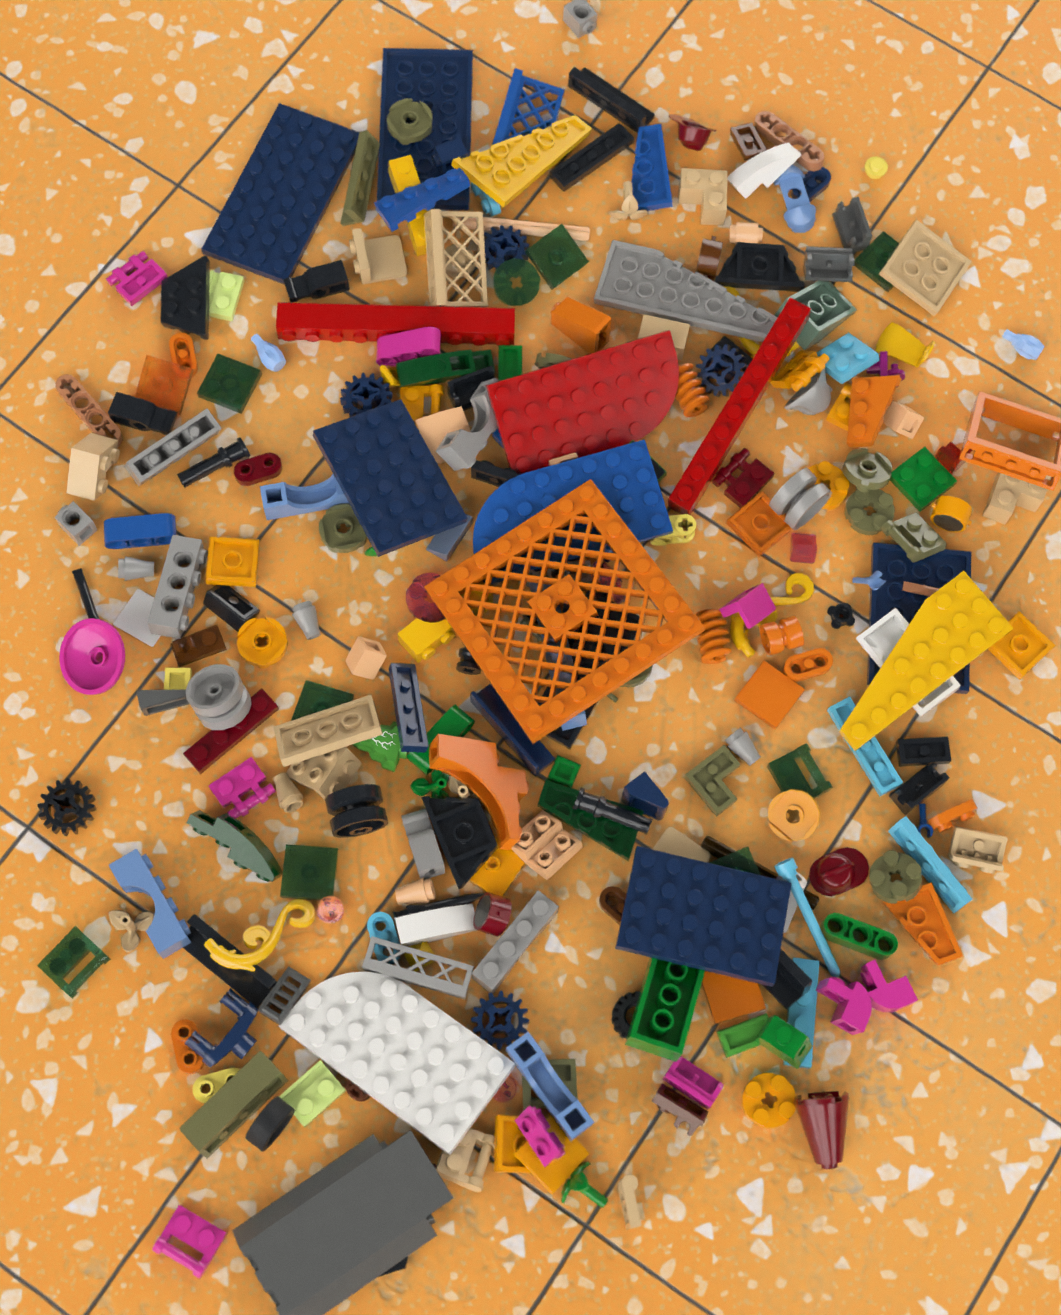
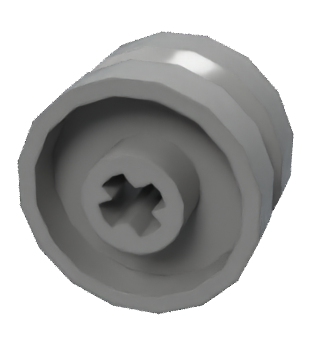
M804 468L792 476L777 491L769 504L778 515L786 513L784 521L794 531L811 520L832 495V492L823 483L815 485L817 477L808 468Z
M214 664L203 668L191 678L186 688L187 701L204 727L211 730H225L234 727L249 713L252 704L251 696L243 685L238 673L233 667L225 664Z

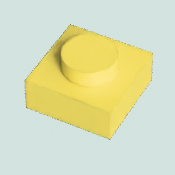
M165 668L164 690L186 689L188 682L192 678L191 668Z

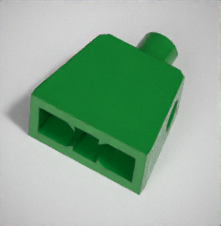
M776 1015L767 1019L754 1040L796 1069L800 1067L812 1048L807 1035Z

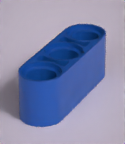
M169 513L117 517L104 521V544L109 549L168 545L171 542L172 535H176V517Z

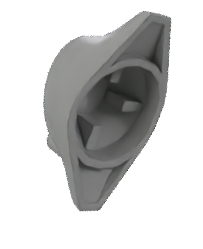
M824 368L820 373H816L811 378V382L806 387H802L797 391L784 408L786 410L795 409L809 416L826 410L830 404L831 391L833 390L826 382V369Z

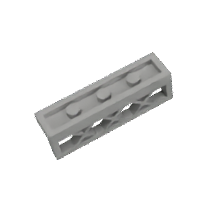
M371 936L362 968L369 972L387 975L403 982L466 1000L474 966ZM375 944L387 947L391 955L383 961L371 959ZM391 948H392V949H395V950H399V952L396 953V954H393ZM409 953L413 955L417 964L405 969L400 967L396 957ZM416 956L426 959L419 962ZM394 960L396 966L388 964L387 962ZM430 960L438 962L442 969V972L433 977L426 975L421 966ZM442 963L450 965L451 967L444 969ZM417 967H419V969L421 970L422 973L415 972V971H412V970H414V969H416ZM455 968L467 970L463 985L451 982L447 973ZM445 975L447 981L439 979L438 977Z

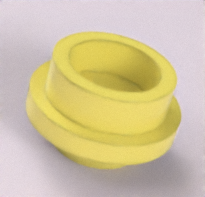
M871 157L865 163L866 174L872 179H879L887 172V162L881 157Z

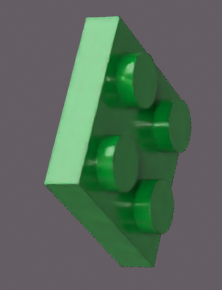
M923 447L893 470L890 481L919 512L957 483V480L926 447Z

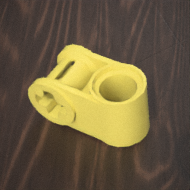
M689 514L669 515L673 533L651 539L650 543L655 546L688 543L695 536L696 520ZM682 526H686L688 531H684Z

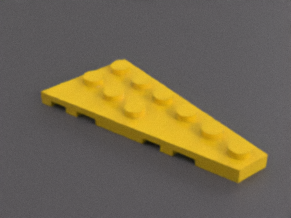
M576 115L552 123L548 128L532 130V133L522 136L521 134L491 145V148L485 151H474L466 158H455L452 160L451 166L455 169L461 168L473 184L504 208L591 134L592 128Z

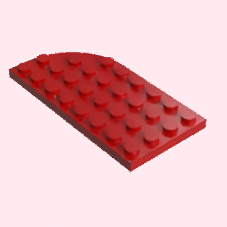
M666 330L486 385L509 468L521 475L548 467L549 460L577 453L578 458L627 445L632 440L637 441L645 437L661 423L673 404L679 381V366L671 331Z

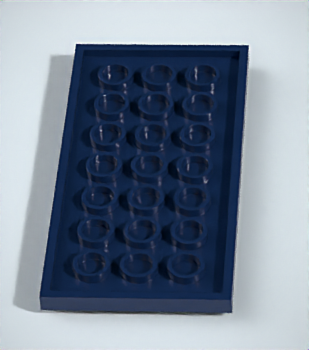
M383 48L377 201L385 196L396 194L388 173V162L390 160L411 155L420 183H423L429 178H436L442 175L440 169L435 168L431 155L435 154V147L450 140L453 141L457 133L468 152V156H470L473 50ZM402 99H412L413 102L420 103L421 101L430 108L433 118L431 134L421 141L408 145H403L398 139H395L387 127L389 109L394 103ZM406 118V123L408 124L414 123L415 119L410 120L409 118ZM470 187L448 200H438L435 205L436 207L432 209L469 210Z
M279 103L202 246V254L284 284V279L292 278L355 155L359 132Z

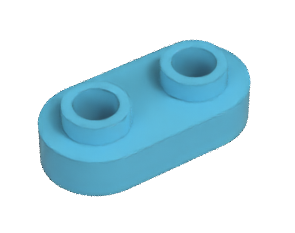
M471 183L474 195H479L484 213H489L491 217L500 214V205L475 184Z
M376 912L369 917L367 928L370 939L373 936L400 944L393 919L389 914ZM384 923L386 928L383 931H378L376 925ZM375 944L374 953L378 961H383L390 957L383 954L384 949L387 947ZM393 949V954L399 952V950ZM391 960L387 963L392 965L395 962L394 960Z

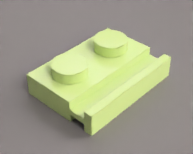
M210 270V317L233 321L245 282L244 276L225 272L216 273L214 270Z
M320 1060L279 1097L295 1109L293 1115L305 1128L344 1094L346 1089Z

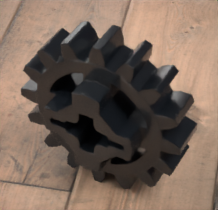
M67 778L64 785L57 780V787L54 789L49 785L47 786L48 795H40L44 803L37 805L43 811L39 814V818L45 820L43 824L47 829L52 827L54 834L59 833L60 830L64 836H68L69 830L78 834V827L81 826L87 829L85 821L94 820L90 812L96 811L97 808L94 804L90 803L96 799L93 794L88 795L91 790L87 786L82 788L83 784L79 780L74 785L70 778ZM80 795L82 796L84 801L83 808L79 805V802L81 800L79 798ZM71 804L74 809L65 808L63 810L60 805L69 806ZM51 807L55 809L54 819L51 815Z

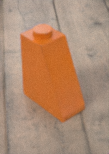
M566 297L561 303L557 302L551 310V324L589 354L600 351L609 342L612 321L610 316L569 297Z

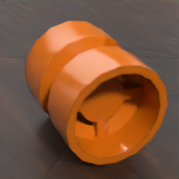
M794 615L780 619L779 624L774 621L761 624L759 627L761 642L768 656L781 653L784 647L792 650L804 645L802 628L797 617Z

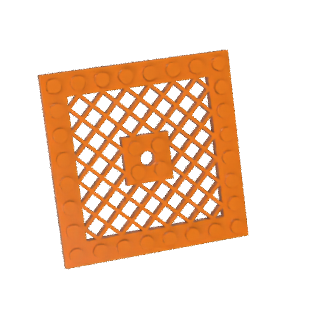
M591 479L424 586L433 602L533 744L705 631L703 624ZM570 524L568 531L562 530ZM575 524H587L586 533L574 532ZM593 526L600 535L591 534ZM555 537L567 538L565 547L553 545ZM549 538L548 544H541L543 541ZM572 539L584 540L582 549L571 548ZM589 541L600 542V551L588 550ZM607 544L614 553L605 552ZM534 550L546 551L544 560L532 559ZM528 552L527 558L520 557ZM551 552L563 554L561 563L550 561ZM568 555L580 556L579 565L567 564ZM586 557L597 558L596 567L584 566ZM603 559L615 561L614 569L601 568ZM513 563L525 565L523 574L512 573ZM620 563L624 565L628 572L619 571ZM507 565L506 571H498ZM530 566L542 567L540 576L529 575ZM548 568L559 570L557 579L546 577ZM565 571L577 572L575 581L570 574L564 577ZM582 573L593 574V583L580 582ZM492 577L504 579L502 588L491 586ZM599 577H612L610 586L598 585ZM617 578L629 579L628 589L615 587ZM486 579L485 585L478 584ZM509 580L521 581L519 590L508 589ZM634 581H636L642 591L633 589ZM526 583H538L537 591H525ZM544 584L551 585L543 591ZM582 590L591 591L589 600L582 592ZM471 591L483 592L481 601L469 600ZM596 592L608 593L607 602L594 601ZM489 593L500 595L498 604L487 602ZM613 595L626 596L624 605L612 603ZM505 597H517L515 606L504 605ZM631 597L644 598L642 607L629 606ZM523 598L530 599L527 601L530 608L521 607ZM649 600L656 609L647 608ZM565 603L569 605V609L565 613H558L556 611V607L559 604ZM469 607L479 608L477 618ZM595 608L605 610L603 619L595 618L598 616ZM485 609L496 611L494 620L483 619ZM610 610L622 612L621 621L608 620ZM502 612L513 613L511 623L500 621ZM519 614L531 616L529 625L517 624ZM627 614H639V623L626 622ZM645 615L658 617L657 625H644ZM536 617L544 627L535 626ZM663 618L667 622L664 625H662ZM589 624L601 626L600 634H587ZM483 626L492 627L490 636ZM583 626L581 633L574 632L575 630ZM606 627L619 628L617 638L606 637ZM498 628L509 629L507 639L496 638ZM624 629L637 631L635 641L622 639ZM515 630L527 632L525 642L513 640ZM642 632L650 633L641 639ZM532 634H543V644L531 643ZM550 636L555 643L561 640L560 647L548 645ZM567 639L580 640L578 649L566 648ZM585 641L598 642L596 652L584 651ZM603 643L615 645L613 655L601 653ZM496 645L506 646L504 655L500 652ZM621 646L629 647L619 654ZM511 647L523 648L521 658L509 657ZM529 649L541 651L539 661L527 659ZM546 652L557 653V663L544 662ZM564 655L576 656L574 666L562 665ZM582 657L594 659L592 669L580 667ZM599 660L607 661L606 663L598 667ZM510 664L519 665L517 674L512 669ZM525 666L537 668L535 678L523 676ZM542 670H555L553 680L541 679ZM560 671L572 673L570 683L558 681ZM578 674L586 675L577 681ZM523 683L533 684L531 694ZM539 685L551 687L549 697L537 696ZM557 688L565 689L555 696Z

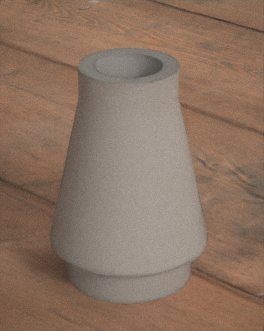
M126 556L125 559H118V578L128 581L149 576L154 577V562Z
M311 601L295 605L292 608L294 612L292 616L305 634L306 639L311 640L319 637L321 633L316 606H313Z
M741 727L725 739L728 744L727 747L749 766L761 757L747 731L744 732Z

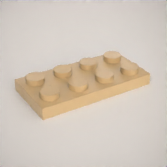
M372 695L274 726L279 756L283 767L383 734Z

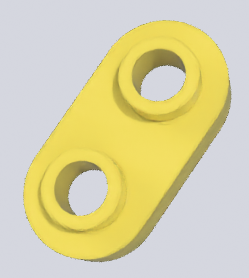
M228 1068L199 1077L193 1084L192 1091L194 1097L205 1104L240 1069ZM210 1084V1092L203 1094L201 1091L202 1086Z

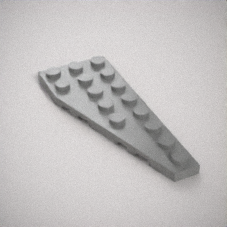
M612 240L594 296V304L690 324V326L759 342L764 341L778 318L760 307L755 308L746 303L745 299L739 295L736 297L730 294L725 287L700 273H693L684 268L683 264L677 260L672 261L659 250Z

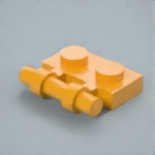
M800 350L774 376L771 383L774 388H792L795 391H799L811 382V378L816 373H820L825 368V364L830 359L824 353L818 357L815 351Z

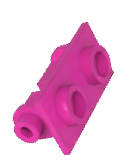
M530 1105L515 1119L518 1127L544 1167L555 1158L559 1159L565 1154L563 1150L565 1146L561 1144L554 1131L551 1133L547 1132L551 1126L543 1116L541 1109L537 1110L535 1106L531 1107Z

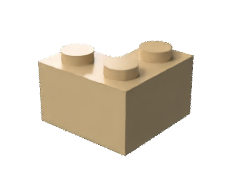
M681 168L678 203L701 205V225L724 226L727 212L728 171Z
M90 433L71 448L66 493L95 501L106 492L108 480L105 479L106 471L114 463H117L120 455V450L117 449L118 440Z
M998 472L982 516L1005 525L1013 514L1015 506L1036 512L1044 501L1047 489Z

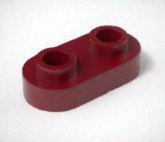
M265 453L242 460L234 467L235 479L240 485L251 486L276 478L282 471L281 459L274 453ZM268 461L273 462L271 466L265 465ZM250 469L248 473H242V470Z

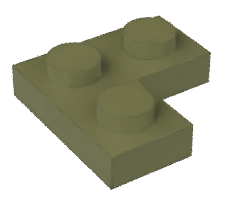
M723 745L686 773L684 778L717 817L737 801L735 795L722 780L739 768L741 764L728 748Z

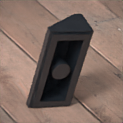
M227 585L214 586L206 592L203 604L237 632L245 622L255 618L260 612L257 607Z

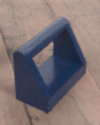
M645 771L624 786L621 797L624 805L643 810V815L658 821L664 818L669 804L668 799Z

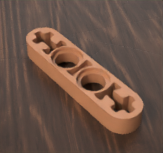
M761 111L756 115L754 127L759 134L775 146L790 143L792 146L796 144L801 145L803 148L797 150L801 156L796 162L805 169L818 171L823 167L824 153L817 146L773 113ZM778 132H784L787 136L781 138L777 137L775 134Z
M68 374L60 376L56 380L55 386L61 398L92 433L107 437L104 429L107 428L108 432L118 440L117 447H119L123 441L119 427L75 377ZM65 384L71 385L74 391L73 395H71L67 388L63 387ZM84 398L88 400V404L84 408L75 406L79 399ZM100 415L103 417L101 423L97 425L90 423V419L93 416Z

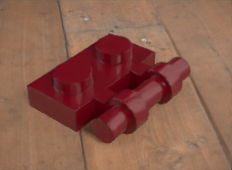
M743 448L739 453H735L730 458L731 462L725 468L721 467L716 473L717 476L712 480L716 487H719L724 482L728 486L724 495L740 508L752 500L775 474L757 458L751 464L746 462V459L750 456V452L746 448ZM738 468L742 473L735 479L731 474Z

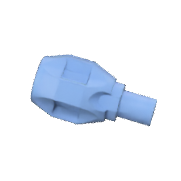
M1006 329L1002 336L1012 343L1011 345L1014 346L1019 355L1026 359L1037 360L1045 347L1039 339L1032 335L1015 334Z
M258 334L251 337V341L257 347L260 360L267 369L277 372L285 366L286 360L284 355L276 345L264 341Z

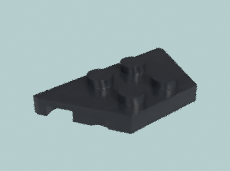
M737 242L732 250V254L727 258L722 270L714 281L721 286L796 292L805 288L804 282L800 281L796 273L793 261L788 257L789 254L785 246L775 244Z
M207 256L199 258L161 281V324L166 328L178 329L188 335L190 333L199 335L204 340L209 339L210 260Z
M430 796L421 797L458 889H461L498 849L481 804L476 798L459 800L456 797H445V799L430 798Z

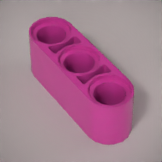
M424 327L379 337L377 339L376 363L379 366H396L399 362L440 354L441 332L434 327Z

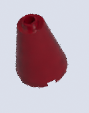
M839 1091L808 1093L809 1099L802 1100L801 1095L794 1097V1104L815 1164H820L822 1169L838 1168V1163L843 1162L849 1105L848 1092H844L842 1097H839Z

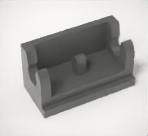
M859 197L852 198L850 204L845 207L843 201H841L837 205L832 217L843 248H853V252L867 250L872 239V233Z
M806 246L803 264L805 280L852 282V266H854L853 248Z

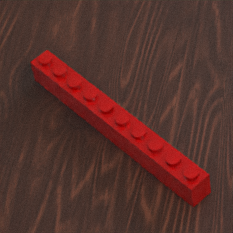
M791 297L789 298L668 498V508L681 515H691L809 320L810 307Z
M277 302L278 339L289 342L294 340H307L309 342L327 340L335 343L342 341H354L356 343L377 342V339L382 336L424 327H434L441 332L440 343H449L455 346L460 344H473L475 346H483L485 344L497 346L514 345L515 308Z

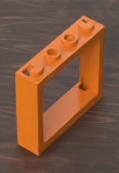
M979 391L971 409L959 459L1054 491L1061 477V418ZM981 416L1057 441L1054 463L977 438L976 434ZM1054 431L1058 432L1059 436L1054 435ZM969 449L975 450L974 454L967 453ZM1046 475L1051 476V479H1045Z

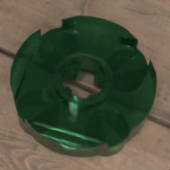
M513 258L503 262L495 270L493 288L496 297L502 303L508 306H521L531 302L538 293L540 276L535 267L528 261ZM512 277H520L521 288L516 287L513 289L510 279Z

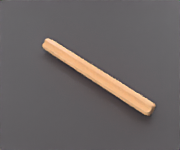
M483 217L484 231L491 232L492 227L500 230V225H503L505 230L512 226L513 232L520 229L521 235L588 241L590 238L589 227ZM467 218L463 222L470 230L477 228L476 218Z

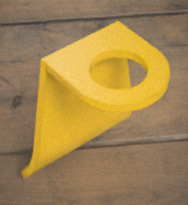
M891 322L880 335L876 344V352L887 351L888 356L918 368L931 353L935 342L932 341L925 346L906 329Z

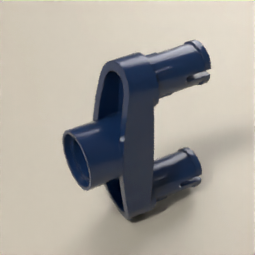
M231 988L219 1002L238 1016V1021L219 1045L215 1044L213 1046L196 1030L184 1043L203 1058L202 1062L210 1068L222 1060L230 1051L240 1059H243L257 1041L246 1031L254 1020L259 1008L252 1002L248 1004Z

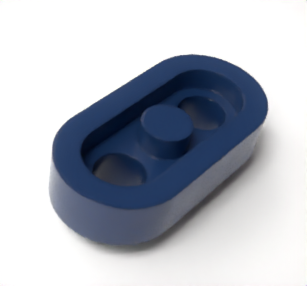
M824 167L818 171H809L805 174L806 177L802 178L809 202L826 190L830 184L831 174ZM792 189V199L799 198L801 191Z

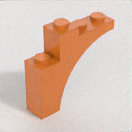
M438 734L429 745V768L456 778L477 795L494 822L499 839V848L510 850L521 839L522 828L519 826L521 810L519 801L527 795L529 790V783L526 781V771L498 766L499 754L496 752V743Z

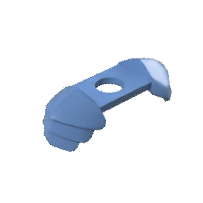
M791 165L773 182V185H780L787 212L784 213V219L787 221L788 227L794 233H805L814 226L816 208L809 202L802 179L806 177L800 168ZM791 189H798L801 191V196L797 199H791L788 196V192Z

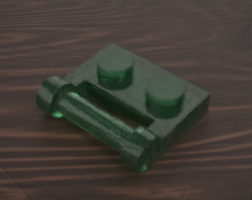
M807 743L768 763L767 768L781 792L790 789L802 790L815 799L830 791L833 786L830 781L825 780L810 754L811 749ZM801 757L817 784L816 788L811 789L798 767L796 759Z
M75 926L37 966L73 999L78 994L77 990L103 963L106 965L110 958ZM91 951L95 957L68 984L64 978Z

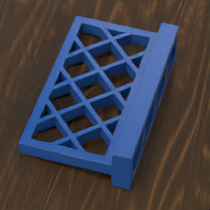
M514 68L492 145L521 134L522 136L531 134L532 130L537 128L545 129L548 128V125L551 126L552 123L556 122L565 89L523 76V70ZM524 84L533 87L536 93L527 96L523 89ZM552 93L558 95L557 100L549 103L544 94ZM539 97L544 105L535 108L531 100ZM526 102L531 111L522 114L518 105ZM548 110L552 118L543 121L539 113ZM534 115L539 124L530 127L526 118ZM521 121L526 130L517 133L512 124Z

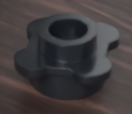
M848 603L828 608L827 613L831 616V626L834 629H839L845 625H854L855 618L852 617L853 612Z

